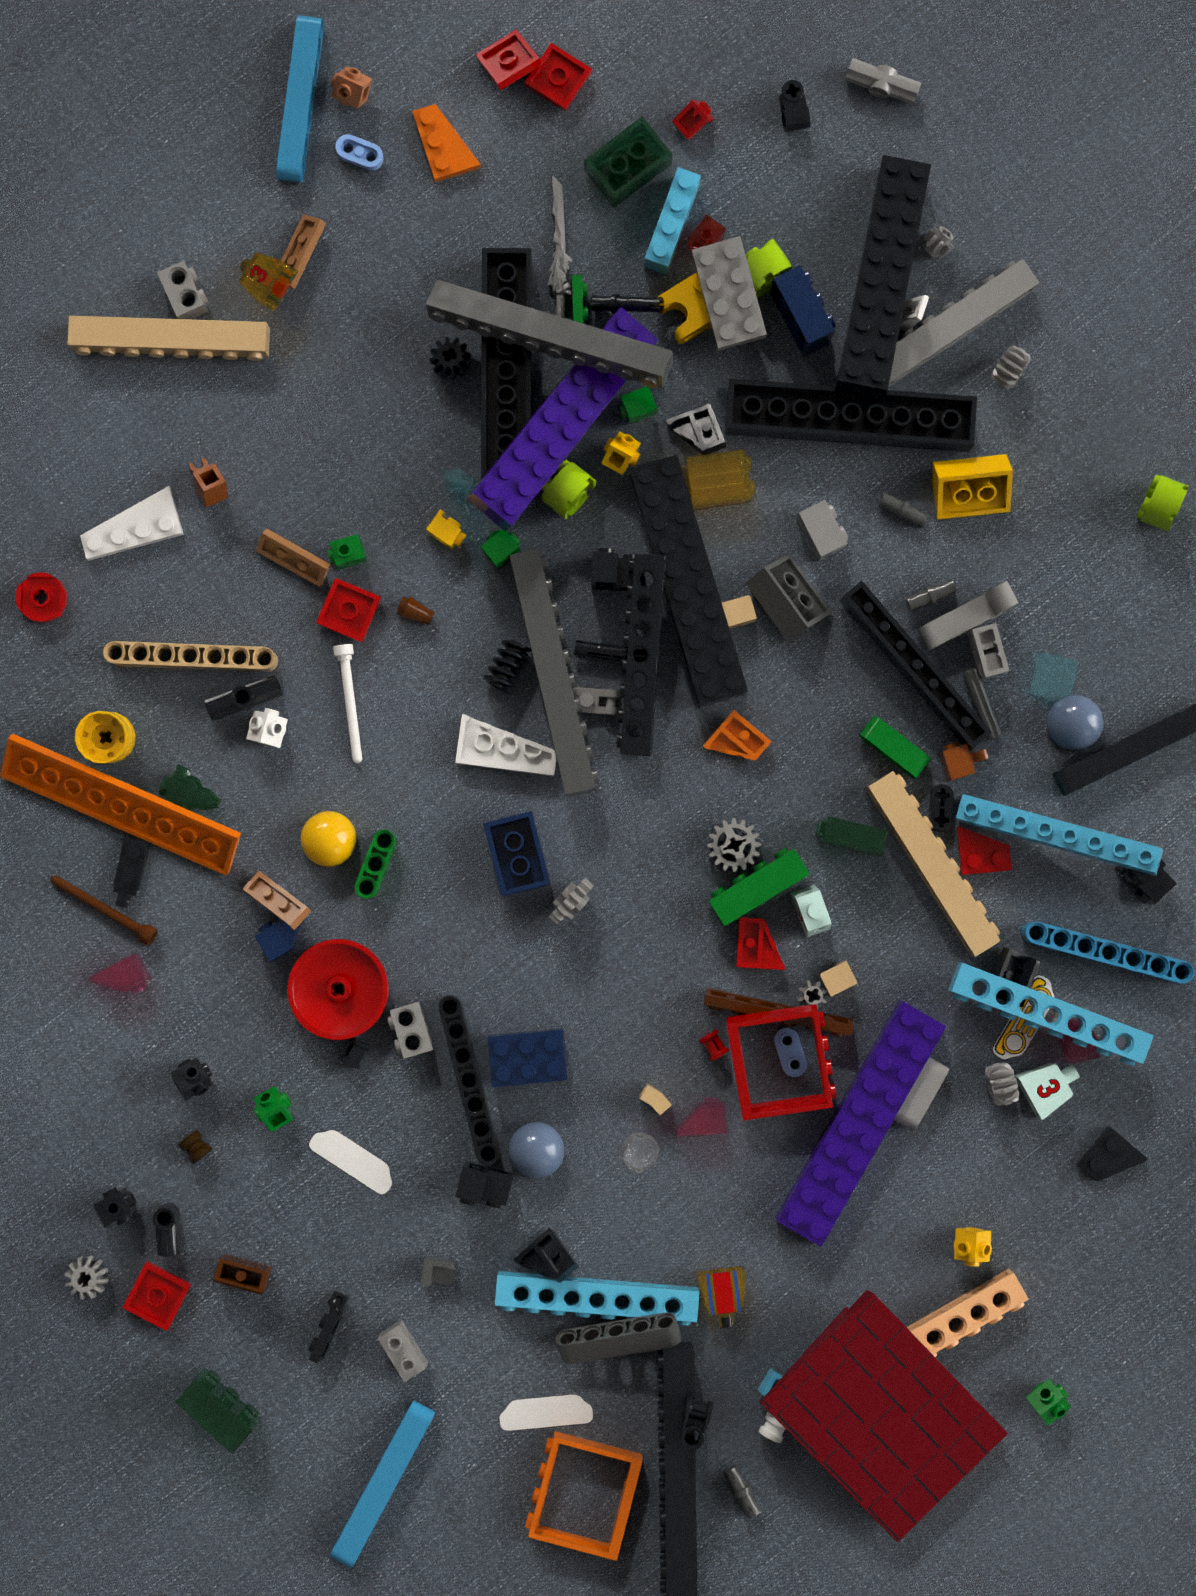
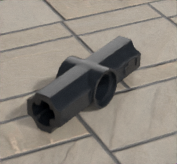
M276 675L245 686H237L232 691L204 701L211 720L215 721L242 710H250L258 704L283 696ZM242 692H248L250 696L249 701L245 704L238 702V697Z

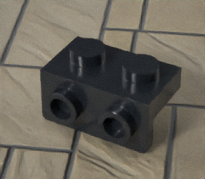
M1003 947L993 975L1031 988L1034 977L1038 972L1040 961L1010 948ZM1000 990L996 994V998L1006 1002L1007 993L1004 990ZM1026 999L1020 1003V1007L1024 1006Z

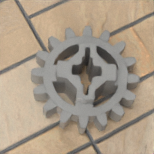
M732 818L729 825L723 820V827L720 828L715 825L713 828L717 833L709 834L708 836L713 840V843L707 844L708 848H713V852L709 854V857L716 856L717 860L714 864L723 863L724 871H726L728 866L732 867L733 872L737 871V866H740L742 870H746L745 863L748 862L753 865L752 856L760 855V853L755 851L756 847L761 846V843L755 842V839L760 835L759 833L752 834L751 831L754 826L751 825L746 828L745 820H742L740 824H736V819ZM732 829H739L746 835L743 837L736 835ZM724 833L725 841L722 846L717 847L718 839ZM732 838L735 842L745 841L737 847V852L734 849L723 850V848H726L731 843L730 839ZM750 843V851L748 855L744 857V847L745 845ZM729 854L734 857L736 862H730L721 855Z
M586 878L577 886L571 882L553 901L552 904L556 908L548 917L556 925L564 917L571 920L590 900L586 894L594 885Z

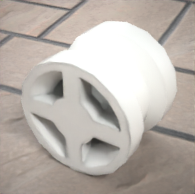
M767 1412L765 1416L766 1422L763 1426H760L759 1433L774 1442L781 1443L783 1440L782 1434L786 1429Z

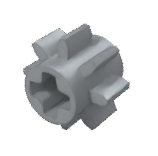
M940 226L938 229L933 227L923 236L927 241L924 244V249L935 258L939 255L944 257L954 248V245L950 243L954 237L943 226Z
M806 980L807 987L804 989L801 987L797 988L802 992V996L798 997L797 1001L806 1002L805 1005L817 1004L818 1010L820 1002L827 1003L823 999V994L828 991L819 988L820 981H817L812 986L811 982ZM815 988V994L818 995V998L816 1000L812 999L809 1002V996L806 993L807 991H813Z

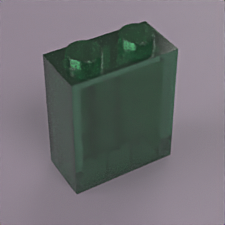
M828 816L817 823L815 836L818 837L817 843L876 857L882 855L888 830Z

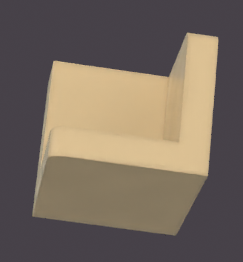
M749 595L722 603L729 629L753 623L757 619Z
M845 960L820 973V977L828 991L827 994L830 997L858 984Z

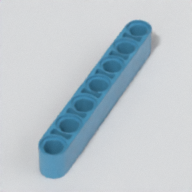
M297 16L276 167L277 180L302 183L304 179L323 39V18Z
M1028 922L1021 929L1022 939L1032 945L1173 983L1185 984L1190 982L1194 976L1193 966L1183 960L1042 922ZM1033 926H1036L1040 931V935L1036 940H1033L1029 935V931ZM1058 932L1064 937V942L1061 946H1057L1053 941L1055 934ZM1081 939L1086 940L1088 948L1084 953L1078 949V943ZM1105 946H1109L1112 950V955L1109 959H1105L1102 955V950ZM1130 952L1136 956V962L1132 966L1126 961V957ZM1154 959H1157L1160 963V968L1157 972H1153L1151 969V962ZM1179 965L1184 969V975L1180 979L1175 975V969Z
M415 1400L412 1401L329 1555L330 1558L352 1569L431 1423L435 1411Z

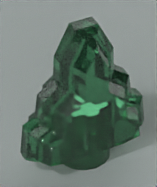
M179 764L172 777H164L159 790V795L164 796V800L190 811L195 807L203 810L219 808L221 799L212 790L202 787L200 779L191 775L190 769Z

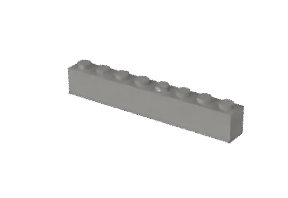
M1023 259L1017 263L1011 261L1001 269L1003 271L996 277L994 274L990 275L982 281L981 284L983 286L977 290L974 288L969 289L961 296L962 300L956 304L951 301L941 309V314L936 317L933 314L921 322L922 326L915 331L911 328L902 334V340L897 342L888 388L1033 292L1039 285V281Z

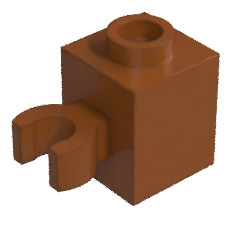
M201 458L202 468H195L192 463H189L194 489L205 507L228 498L226 480L215 463L208 466L205 458Z
M959 742L944 746L945 751L939 753L947 781L976 773L973 763L988 759L986 749L970 754L967 744L960 746Z

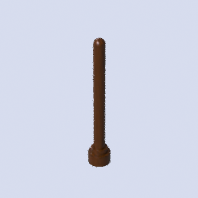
M57 875L51 877L50 881L54 886L136 933V937L139 938L138 941L144 945L149 946L155 939L158 929L152 925H140Z

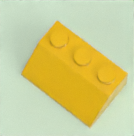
M1007 455L933 462L932 487L937 520L1010 512L1013 469Z

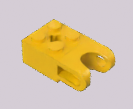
M696 273L658 296L664 299V303L659 304L664 306L662 313L676 309L685 314L686 321L675 331L674 338L678 344H684L705 330L711 329Z

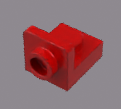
M691 100L672 122L688 140H691L707 122L711 123L714 118L710 114L712 109L703 100L701 102Z

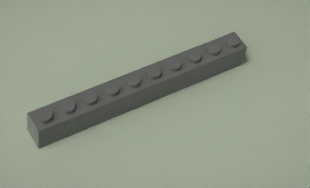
M436 280L426 303L428 316L435 322L449 323L461 330L468 329L484 337L498 338L506 344L524 346L529 351L547 353L552 358H563L578 366L586 365L595 368L601 373L609 372L618 375L624 380L641 382L650 388L658 387L663 389L673 364L671 350L441 280Z
M538 548L509 555L565 794L568 798L596 791L595 784L599 783L597 770H591L589 760L594 759L591 745H586L584 736L588 735L585 720L580 721L578 712L582 711L580 698H574L572 688L577 686L574 673H568L567 664H571L568 649L563 650L561 643L562 640H565L562 625L557 626L555 618L560 616L557 602H552L550 593H554L551 578L546 579L544 570L549 569L546 555H540Z

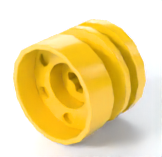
M96 711L89 713L80 720L75 730V742L78 751L84 758L94 763L122 761L131 753L135 746L136 734L133 725L125 716L117 712ZM104 733H112L110 735L112 742H104L106 740Z

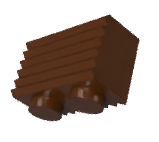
M226 1253L218 1261L213 1282L262 1295L267 1289L272 1266L262 1265V1263L258 1264L257 1261L253 1263L252 1260L248 1261L247 1258L243 1260L242 1257H233V1255L229 1256Z

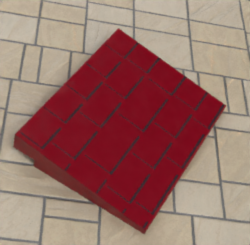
M868 1290L850 1308L845 1307L760 1401V1404L896 1542H899L1008 1434L874 1293Z

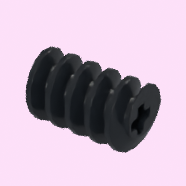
M504 639L501 643L506 649H497V653L501 658L493 657L492 659L497 667L489 666L488 670L492 675H484L483 679L492 687L510 695L505 687H514L510 678L518 679L519 676L514 670H523L519 660L527 661L528 658L523 652H532V649L515 640Z

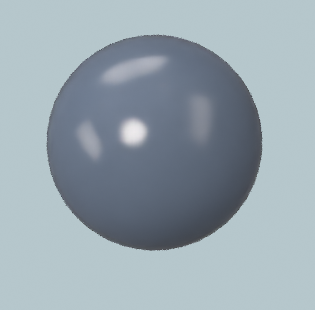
M1069 695L1059 699L1051 707L1047 716V730L1050 737L1057 745L1064 749H1085L1097 741L1103 730L1104 722L1100 708L1094 701L1085 696Z
M531 1122L521 1126L511 1137L508 1147L512 1166L518 1173L531 1179H542L552 1175L560 1167L565 1151L562 1137L557 1130L542 1122Z

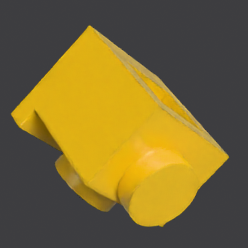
M440 509L426 528V531L434 539L450 550H453L455 546L459 547L463 543L466 534L460 529L461 525L451 517L446 520L444 511Z

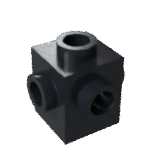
M197 1057L193 1060L187 1059L178 1065V1069L170 1073L174 1084L185 1101L194 1095L197 1097L204 1094L209 1089L208 1087L212 1085L209 1078L212 1076V1072L205 1062L201 1064Z
M114 1187L102 1194L103 1200L93 1204L104 1227L114 1222H117L118 1226L132 1219L130 1214L137 1210L135 1207L137 1204L136 1199L131 1191H127L126 1187L119 1191Z

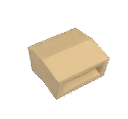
M648 1083L639 1096L642 1101L651 1105L659 1115L671 1106V1102L665 1095Z

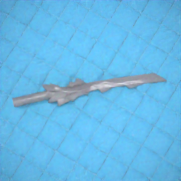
M552 176L554 196L552 215L555 216L556 229L553 242L556 243V252L553 254L554 261L549 270L551 274L547 286L549 288L552 287L553 295H556L555 315L565 318L566 295L573 296L570 282L566 280V273L569 270V263L572 262V259L565 252L563 185Z

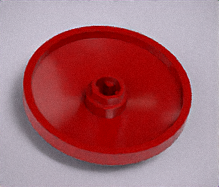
M346 939L326 940L310 947L297 959L288 980V1000L296 1019L311 1033L331 1040L353 1038L370 1029L383 1014L389 996L387 973L379 958L366 946ZM339 984L343 985L344 992L342 994L336 991V986Z

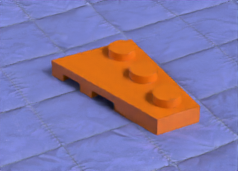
M436 104L412 111L435 183L481 168L479 161Z

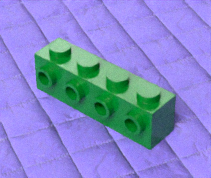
M787 847L774 854L776 859L771 863L767 864L766 861H763L753 867V874L746 877L743 873L731 881L733 886L725 890L722 886L710 893L712 899L708 900V903L723 927L810 875L795 849L788 851Z

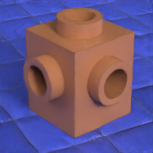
M345 67L339 73H335L332 79L331 87H333L331 97L339 100L345 106H352L358 109L368 99L372 78L362 74L356 68Z

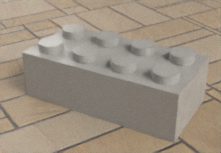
M738 236L693 249L691 255L717 351L766 338L767 333L741 237Z

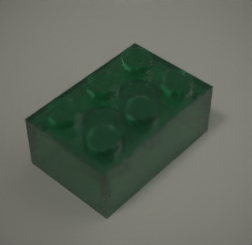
M642 116L584 159V171L611 206L615 208L671 166L673 154Z
M204 1368L175 1403L233 1454L260 1421L259 1412L251 1404L246 1405L239 1399L240 1395L232 1387L227 1388L220 1382L221 1378L217 1373Z

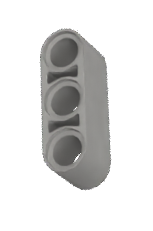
M929 1057L894 1120L914 1131L946 1078L949 1068Z

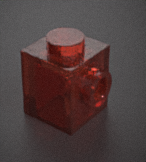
M706 214L689 237L688 246L691 252L693 249L721 242L725 237L726 228Z

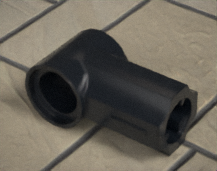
M173 1203L161 1205L155 1211L152 1218L156 1229L157 1254L162 1257L181 1253L178 1225L180 1212ZM162 1211L170 1213L172 1217L170 1222H166L161 1218Z

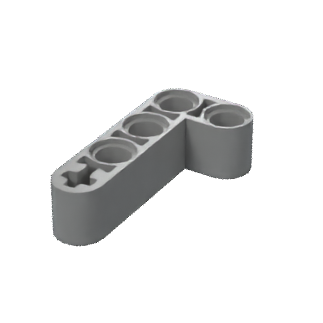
M1008 581L978 598L921 626L917 630L930 651L1007 612L1018 605L1019 602Z

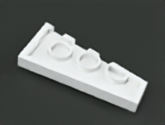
M168 486L85 532L80 537L86 559L90 561L184 534L171 487Z
M462 714L456 764L554 776L557 759L555 750Z

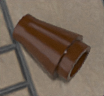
M403 596L396 614L401 616V619L429 625L435 611L428 609L411 596L409 598Z

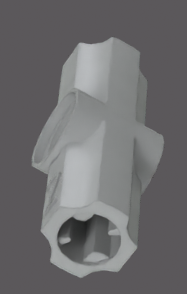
M855 58L852 59L845 78L848 82L868 88L869 92L874 96L880 98H888L890 96L914 105L921 86V82L897 74V71L890 66H874Z

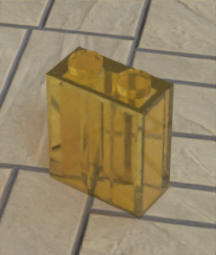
M745 449L686 457L685 465L688 486L694 511L750 503L752 495H756L754 480L749 479L748 471H752L751 457L746 456Z

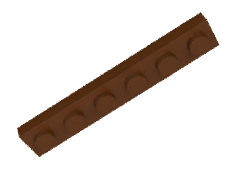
M706 988L704 995V1005H708L710 1009L717 1011L728 1009L737 1015L795 1007ZM823 1013L825 1026L820 1027L821 1030L830 1031L832 1035L838 1037L852 1036L854 1029L853 1019ZM811 1017L781 1021L787 1026H796L798 1024L806 1026L808 1030L813 1031Z

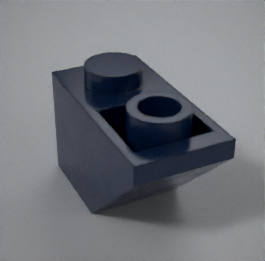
M282 920L275 924H272L270 921L258 928L260 933L254 937L269 962H274L295 949L301 923L295 930Z

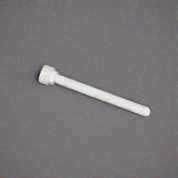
M353 644L333 646L334 657H337V661H340L352 759L355 763H360L362 761V751L350 660H352V655H354Z

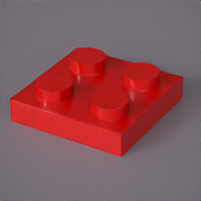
M517 29L475 54L480 65L500 91L542 65L540 58Z
M550 43L540 58L542 65L533 70L524 83L525 87L566 112L591 75L592 68L553 43Z
M335 578L316 624L363 643L382 598Z
M147 1261L122 1308L168 1331L192 1284Z

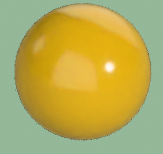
M324 811L315 814L305 823L300 841L302 850L309 860L320 866L333 867L344 863L351 857L356 847L357 836L353 824L347 817L337 812Z

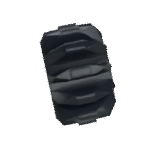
M447 336L445 337V344L437 340L436 345L438 349L431 348L430 350L433 357L429 361L430 364L435 365L433 371L435 373L441 371V377L444 379L448 373H450L452 379H456V372L463 376L465 372L462 367H470V362L467 360L471 358V353L466 351V343L459 345L460 341L457 337L453 340V343H450V339ZM453 354L455 359L447 362L446 357H450Z

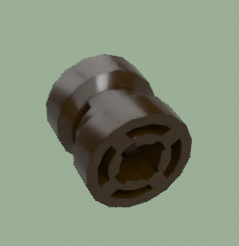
M198 1129L178 1144L182 1151H188V1159L193 1165L213 1149L209 1143L201 1141L202 1134Z

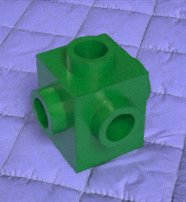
M276 1085L254 1097L257 1107L254 1109V1113L260 1122H264L271 1132L293 1121L289 1108L292 1102L287 1093H281Z
M1050 1379L1038 1384L1034 1391L1025 1397L1047 1426L1056 1419L1062 1418L1067 1413V1410L1071 1408L1066 1400L1069 1396L1060 1383L1055 1386Z

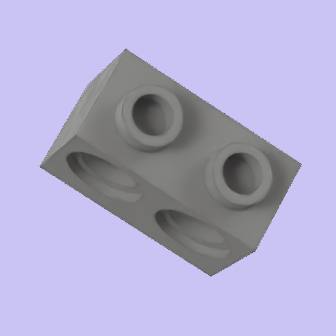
M182 261L157 272L178 319L191 320L208 312L205 304L209 301L203 289L198 290L195 284L199 279L193 267L188 268L186 263ZM180 276L185 277V281L182 284H174L176 278ZM194 298L195 303L192 306H184L187 299Z
M996 623L972 629L967 633L977 672L981 680L1004 675L1010 671Z
M421 1001L390 1010L391 1015L387 1016L391 1031L395 1030L398 1039L394 1040L398 1055L402 1054L403 1059L434 1050ZM403 1011H408L412 1014L413 1021L410 1025L401 1023L400 1015ZM414 1035L420 1040L418 1049L408 1047L407 1038Z
M403 1320L398 1321L380 1333L378 1340L404 1382L426 1369L428 1361Z

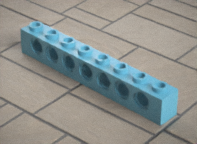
M965 794L962 795L956 819L965 824L1154 876L1157 875L1163 854V849L1160 847Z
M961 962L957 964L948 991L954 992L953 998L966 1003L968 999L978 1002L977 1007L990 1012L992 1008H996L1002 1011L1000 1016L1014 1021L1016 1016L1025 1019L1024 1025L1039 1030L1040 1026L1049 1029L1048 1034L1061 1039H1063L1064 1035L1073 1038L1072 1043L1084 1048L1088 1044L1096 1046L1095 1052L1108 1057L1111 1056V1053L1121 1056L1119 1061L1132 1066L1135 1065V1062L1144 1064L1154 1035ZM976 981H981L984 985V990L979 995H975L972 991V986ZM1000 990H1004L1007 993V1000L1003 1004H999L996 1000V994ZM1024 999H1028L1031 1003V1009L1027 1013H1023L1020 1010V1003ZM1048 1008H1052L1055 1012V1017L1051 1022H1047L1044 1019V1012ZM1075 1017L1079 1023L1078 1028L1070 1031L1068 1021ZM1099 1026L1102 1029V1036L1100 1039L1094 1040L1092 1030ZM1123 1035L1126 1039V1045L1122 1049H1118L1116 1039Z
M498 1271L495 1306H500V1310L515 1311L516 1307L525 1308V1312L540 1313L541 1309L550 1310V1314L565 1315V1312H576L575 1315L578 1317H590L591 1314H601L603 1319H616V1316H626V1319L669 1312L675 1315L678 1325L689 1326L691 1322H697L698 1287L566 1277L559 1283L540 1274ZM518 1287H524L528 1290L529 1295L526 1298L520 1299L515 1295L514 1291ZM544 1289H549L553 1292L554 1297L549 1301H545L540 1297L539 1293ZM569 1291H574L579 1295V1299L574 1303L566 1301L565 1294ZM599 1293L604 1297V1301L599 1305H595L590 1301L591 1295ZM620 1295H624L629 1299V1303L624 1307H619L615 1303V1299ZM643 1298H652L654 1305L650 1309L642 1308L640 1302ZM671 1299L677 1300L679 1302L678 1309L675 1311L667 1310L665 1307L667 1301Z

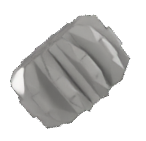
M1014 345L1008 347L993 370L991 379L1001 387L1007 389L1014 387L1029 364L1030 355L1020 347L1018 348Z
M1005 1062L986 1067V1084L993 1103L997 1106H1006L1018 1101V1085L1011 1066Z
M81 1256L77 1258V1263L72 1262L69 1264L71 1271H67L64 1276L71 1279L65 1283V1286L74 1287L71 1295L74 1296L80 1292V1299H85L87 1294L93 1299L96 1297V1292L102 1293L105 1290L102 1284L108 1283L109 1279L102 1275L107 1273L108 1269H100L99 1266L103 1262L101 1259L94 1264L93 1256H88L86 1260ZM89 1274L91 1279L84 1281L82 1276Z

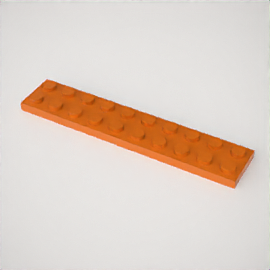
M13 733L8 738L0 774L1 778L225 876L230 872L240 840V832Z

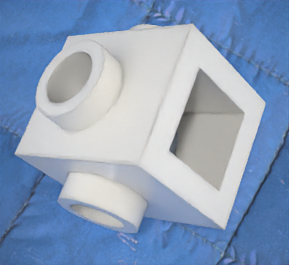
M265 708L264 712L254 710L249 722L246 739L280 748L286 732L288 719L279 717V711L268 708Z

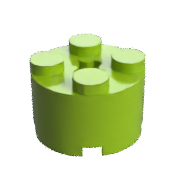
M774 239L765 243L760 250L754 247L746 253L757 297L771 290L775 277L793 269L791 262Z
M567 459L559 466L557 470L559 473L554 479L550 477L541 488L544 491L541 496L542 501L565 520L568 519V514L572 516L580 509L589 497L587 490L589 487L593 490L596 485L594 478L574 462H569Z
M1155 475L1136 518L1169 532L1173 524L1172 521L1178 514L1189 486L1163 475Z

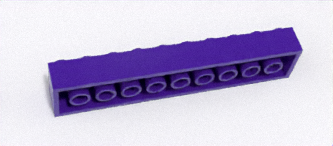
M622 307L611 316L602 328V330L655 345L659 340ZM573 364L466 499L501 529L506 531L523 513L626 380L609 372L601 373L595 368L586 365L578 366Z
M898 1000L777 1212L775 1218L779 1223L822 1247L947 1026L904 1001Z

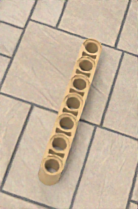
M112 641L107 643L103 650L104 658L108 662L123 667L271 672L278 665V657L271 649L256 646ZM116 648H121V657L113 660L112 652ZM141 649H146V658L138 661L137 652ZM165 650H171L172 656L170 660L163 662L161 660L162 653ZM196 651L197 657L195 661L188 663L186 661L187 653ZM214 652H220L222 655L221 660L216 664L211 663V655ZM245 653L246 661L240 665L236 664L235 658L237 654ZM268 653L271 655V662L263 666L260 664V657Z

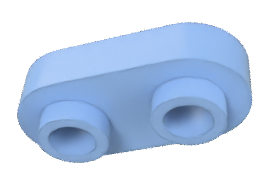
M350 134L341 136L336 142L337 154L343 161L370 171L378 169L383 163L382 150L374 143ZM347 147L353 148L350 153H346L345 149ZM369 156L376 157L372 162L367 160Z
M784 1027L779 1029L774 1035V1045L781 1067L787 1075L798 1077L807 1068V1061L799 1036L791 1028ZM785 1036L791 1037L789 1045H784L782 1042ZM792 1060H798V1068L792 1069L790 1067Z

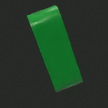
M873 716L859 734L863 741L913 779L919 776L931 760L922 750L877 716Z
M379 830L373 836L355 883V892L361 898L372 899L380 891L397 846V837L389 830ZM384 834H388L392 840L387 848H382L379 845V838ZM379 857L383 865L379 871L375 872L370 868V862L373 858ZM365 881L372 882L374 886L372 893L369 895H365L361 891V885Z

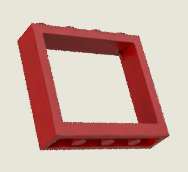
M817 1004L727 1017V1030L743 1121L833 1108L832 1099L837 1098L835 1084H829L828 1075H832L833 1071L831 1059H825L824 1051H828L829 1046L827 1035L822 1036L820 1027L825 1026L823 1011L818 1012ZM811 1017L823 1094L751 1104L739 1027Z

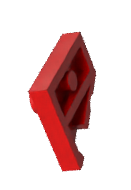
M963 827L956 828L961 875L1012 870L1010 845Z
M739 917L736 967L785 970V965L781 960L765 919Z

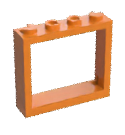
M554 1431L553 1438L548 1437L544 1453H548L546 1463L541 1462L538 1478L542 1479L540 1488L535 1487L531 1503H535L533 1513L528 1512L525 1527L529 1528L528 1537L617 1561L643 1461L642 1454ZM559 1444L630 1462L609 1543L539 1525Z

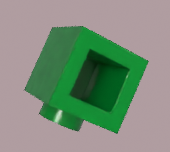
M647 386L620 397L621 404L618 405V409L622 419L627 418L629 425L657 414V406Z
M503 529L501 531L495 530L487 537V541L481 545V549L494 567L500 570L511 561L509 555L521 552L518 546L521 542L513 532L508 534Z
M358 534L329 542L331 547L330 550H327L331 565L336 564L339 570L367 562L361 538Z

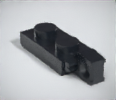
M124 837L114 880L113 892L118 893L116 906L128 908L131 896H136L137 892L140 891L150 842Z
M334 1291L328 1301L329 1314L325 1313L320 1321L319 1328L322 1330L318 1338L314 1337L308 1351L311 1352L308 1360L318 1363L324 1359L344 1314L343 1311L349 1296L339 1291Z

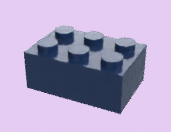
M801 265L773 279L770 295L800 352L805 357L830 344L836 325L830 314L827 315L822 307L824 306V301L818 292H814L811 286L813 282L807 270L803 271Z
M532 811L483 823L502 897L551 885Z
M563 1028L489 1035L487 1037L492 1087L568 1080Z

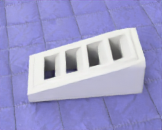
M922 295L905 300L900 324L901 330L907 331L921 321L929 299L928 296Z

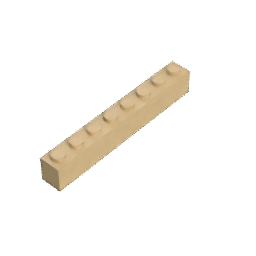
M69 316L68 346L78 355H90V352H100L103 356H114L115 353H124V355L129 357L149 354L151 357L162 358L164 354L182 359L188 358V355H198V358L201 359L223 356L222 358L226 360H237V357H247L248 360L252 361L269 358L270 328L267 322Z
M892 771L865 789L969 955L976 957L1000 942L998 937L1000 932L992 921L988 922L984 915L987 912L983 904L979 900L975 901L971 895L973 889L966 879L962 880L959 876L958 871H960V868L953 858L949 859L944 852L947 849L940 837L936 838L932 833L933 825L927 816L922 817L917 809L920 805L913 795H908L904 788L907 785L903 777L899 773L896 775Z

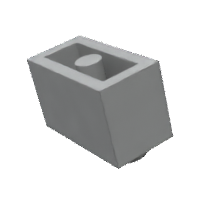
M826 500L798 513L796 518L818 561L844 549L848 544L846 541L848 540V535L843 526H838L835 520L837 518L836 511L831 504H827Z

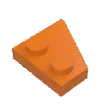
M733 710L703 747L756 761L772 741L737 711Z

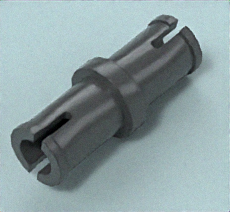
M887 492L883 493L877 505L895 514L897 519H904L920 529L928 518V514L909 505L908 501L902 502Z
M951 578L933 587L929 585L925 587L924 591L906 597V603L909 610L913 612L930 603L932 605L937 604L938 600L956 594L957 588Z
M737 1464L732 1465V1469L729 1467L724 1470L723 1474L734 1491L732 1495L735 1499L739 1500L747 1518H752L753 1514L754 1516L758 1515L762 1510L751 1493V1485L745 1482Z

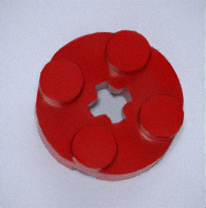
M38 572L29 575L23 583L19 584L15 600L17 607L24 616L34 622L47 623L62 616L67 604V592L63 583L54 576ZM41 591H44V594L48 596L43 604H40V601L35 599L36 596L40 595Z

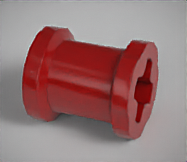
M717 1028L698 1040L700 1044L703 1043L710 1054L709 1059L711 1062L730 1051L729 1047H725L717 1035L719 1032Z

